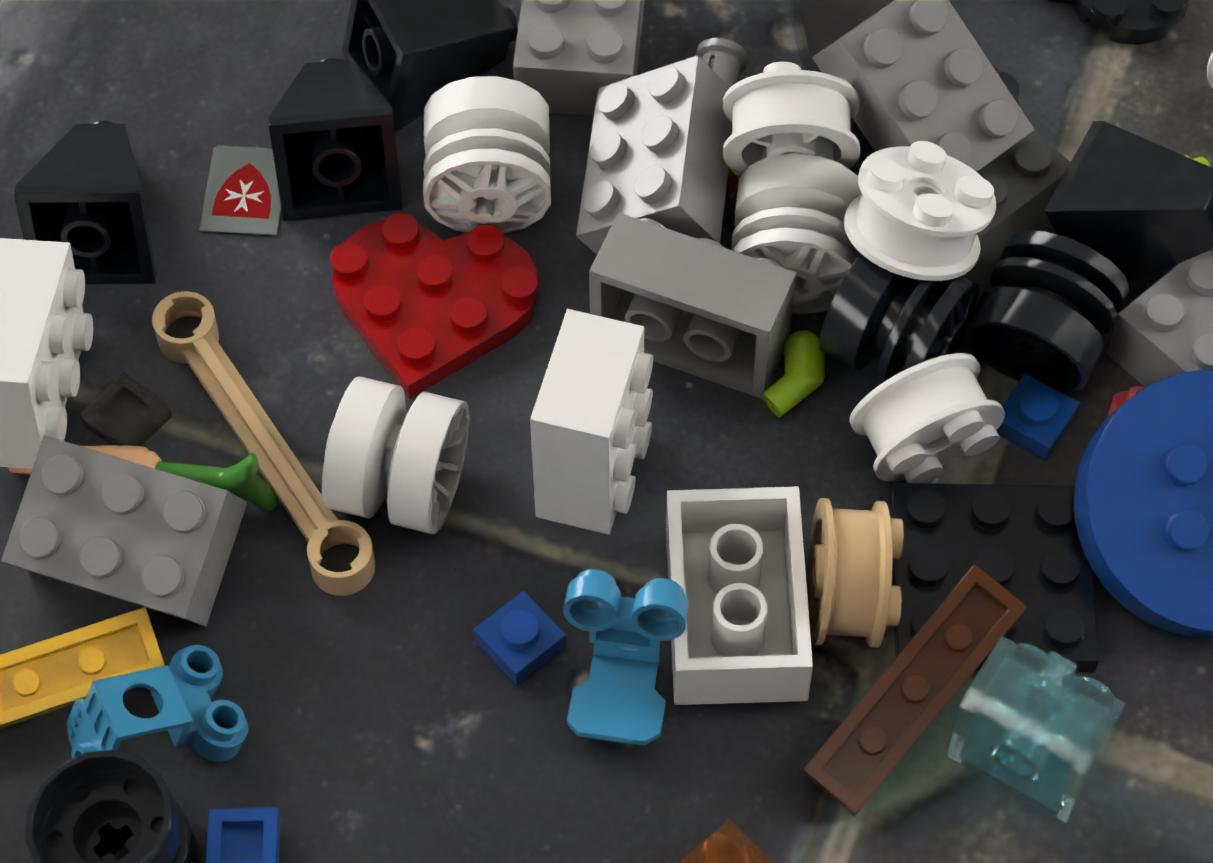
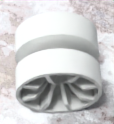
M360 376L354 378L341 399L327 439L322 473V500L324 506L327 509L369 519L376 514L387 496L388 518L391 524L436 534L447 518L464 464L470 423L467 402L422 392L406 415L405 394L401 386Z

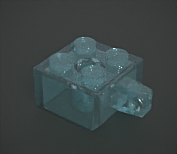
M1001 636L970 685L959 707L947 756L1067 823L1106 757L1126 703L1115 698L1111 690L1101 682L1089 677L1079 678L1075 676L1077 664L1053 651L1047 655L1033 645L1026 643L1017 644Z

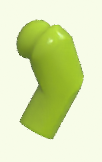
M797 331L787 338L783 347L785 375L761 393V397L767 407L779 418L821 386L824 381L825 353L820 351L819 338L810 331Z

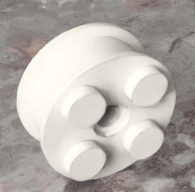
M791 62L771 63L764 68L763 73L745 78L726 91L723 97V111L732 122V135L727 138L723 145V159L732 170L741 175L751 164L766 157L788 153L819 155L839 162L850 169L857 163L860 157V143L857 137L851 133L850 120L859 110V94L853 87L852 82L846 78L822 72L801 70L800 66Z
M916 141L910 147L898 146L881 149L872 153L863 161L858 174V185L862 195L855 198L849 204L844 217V229L850 242L864 257L895 274L926 281L954 279L966 274L975 266L981 250L977 233L991 223L996 212V198L994 188L990 182L966 164L948 156L944 149L937 144L928 141Z
M967 353L948 354L914 365L880 384L856 405L850 415V425L855 433L868 437L877 454L873 469L880 480L890 482L906 480L907 483H929L943 473L944 468L942 465L957 460L964 455L974 456L993 447L999 441L1000 437L996 430L1005 418V411L999 402L987 400L977 381L981 368L975 356Z

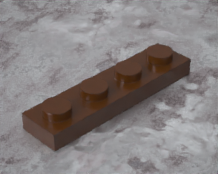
M974 564L807 764L802 774L855 817L1021 616L1027 606Z

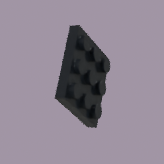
M892 483L890 515L891 518L902 519L904 530L900 559H892L893 586H900L901 589L900 621L898 626H894L895 658H897L975 564L1027 606L1025 611L975 671L1095 673L1099 656L1092 568L1082 549L1075 522V486Z

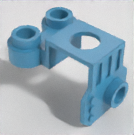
M585 570L569 583L563 614L566 620L573 626L589 631V642L594 643L589 679L573 688L567 716V725L578 737L637 745H647L660 737L666 701L655 690L660 659L661 641L672 640L683 634L689 610L688 598L684 594L683 588L677 582L666 578L652 579L636 593L635 598L621 597V592L616 585L615 579L602 570Z
M192 645L176 652L169 666L166 665L92 681L85 700L81 698L74 702L67 720V733L72 747V759L86 752L118 750L122 740L167 730L175 748L191 744L194 751L201 757L214 762H223L232 759L239 752L248 733V722L244 712L237 704L228 700L211 701L223 677L222 665L213 650L203 645ZM190 667L195 668V669H198V670H200L202 673L196 672V671L192 670ZM137 687L150 690L159 714L146 719L132 715L123 704V694L129 689ZM215 722L225 725L228 729L218 726Z

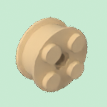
M820 498L818 500L810 537L807 578L810 636L813 645H822L826 635L865 637L869 647L878 648L883 641L885 630L888 629V626L899 625L901 589L900 586H891L892 559H900L903 549V521L898 518H890L889 508L885 501H876L872 510L834 509L828 498Z

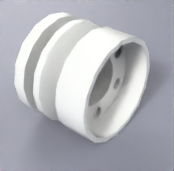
M499 76L469 77L448 83L431 95L424 108V148L426 157L423 166L425 178L423 180L424 204L431 216L439 223L456 231L469 233L479 225H492L498 228L502 234L524 229L541 219L551 205L550 157L548 156L550 153L549 105L541 94L520 81Z
M788 153L766 157L751 164L739 178L734 223L736 228L732 234L731 250L756 259L768 258L776 261L786 269L797 272L793 303L794 314L828 311L844 277L860 255V252L848 239L844 229V217L849 204L855 198L862 195L858 185V175L843 164L819 155Z

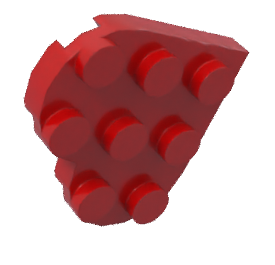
M396 213L390 215L385 221H379L358 229L342 244L336 246L330 256L333 293L342 314L397 384L403 388L404 393L409 399L516 336L530 323L532 310L539 298L538 271L529 253L512 239L503 237L501 231L492 225H479L469 233H463L443 241L427 227L418 225L417 220L413 216L406 213Z

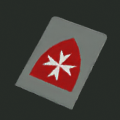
M216 146L213 149L199 231L277 235L281 203L272 148Z

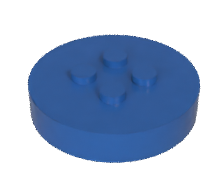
M1213 370L1190 371L1166 377L1144 388L1112 412L1099 426L1082 456L1074 492V512L1078 537L1093 572L1107 591L1123 607L1151 625L1171 633L1200 638H1213Z

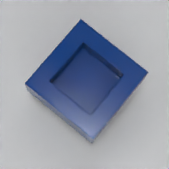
M1025 373L1003 404L1005 418L996 431L999 436L1047 461L1077 416L1080 402Z
M524 590L473 629L474 641L516 686L567 647L566 634Z
M278 808L209 809L206 863H279L281 817Z

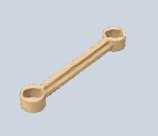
M189 291L176 292L162 299L152 315V324L159 349L168 359L178 363L189 364L247 453L256 454L259 461V471L308 542L307 556L311 575L316 585L326 593L336 596H347L361 591L369 584L375 573L373 546L367 531L357 523L338 520L334 512L324 506L322 494L218 343V325L213 306L209 300L198 293ZM197 317L202 319L199 326L193 330L194 336L174 338L165 333L169 325L180 318ZM349 544L359 548L357 557L350 563L351 570L332 572L320 566L323 559L321 555L335 545Z

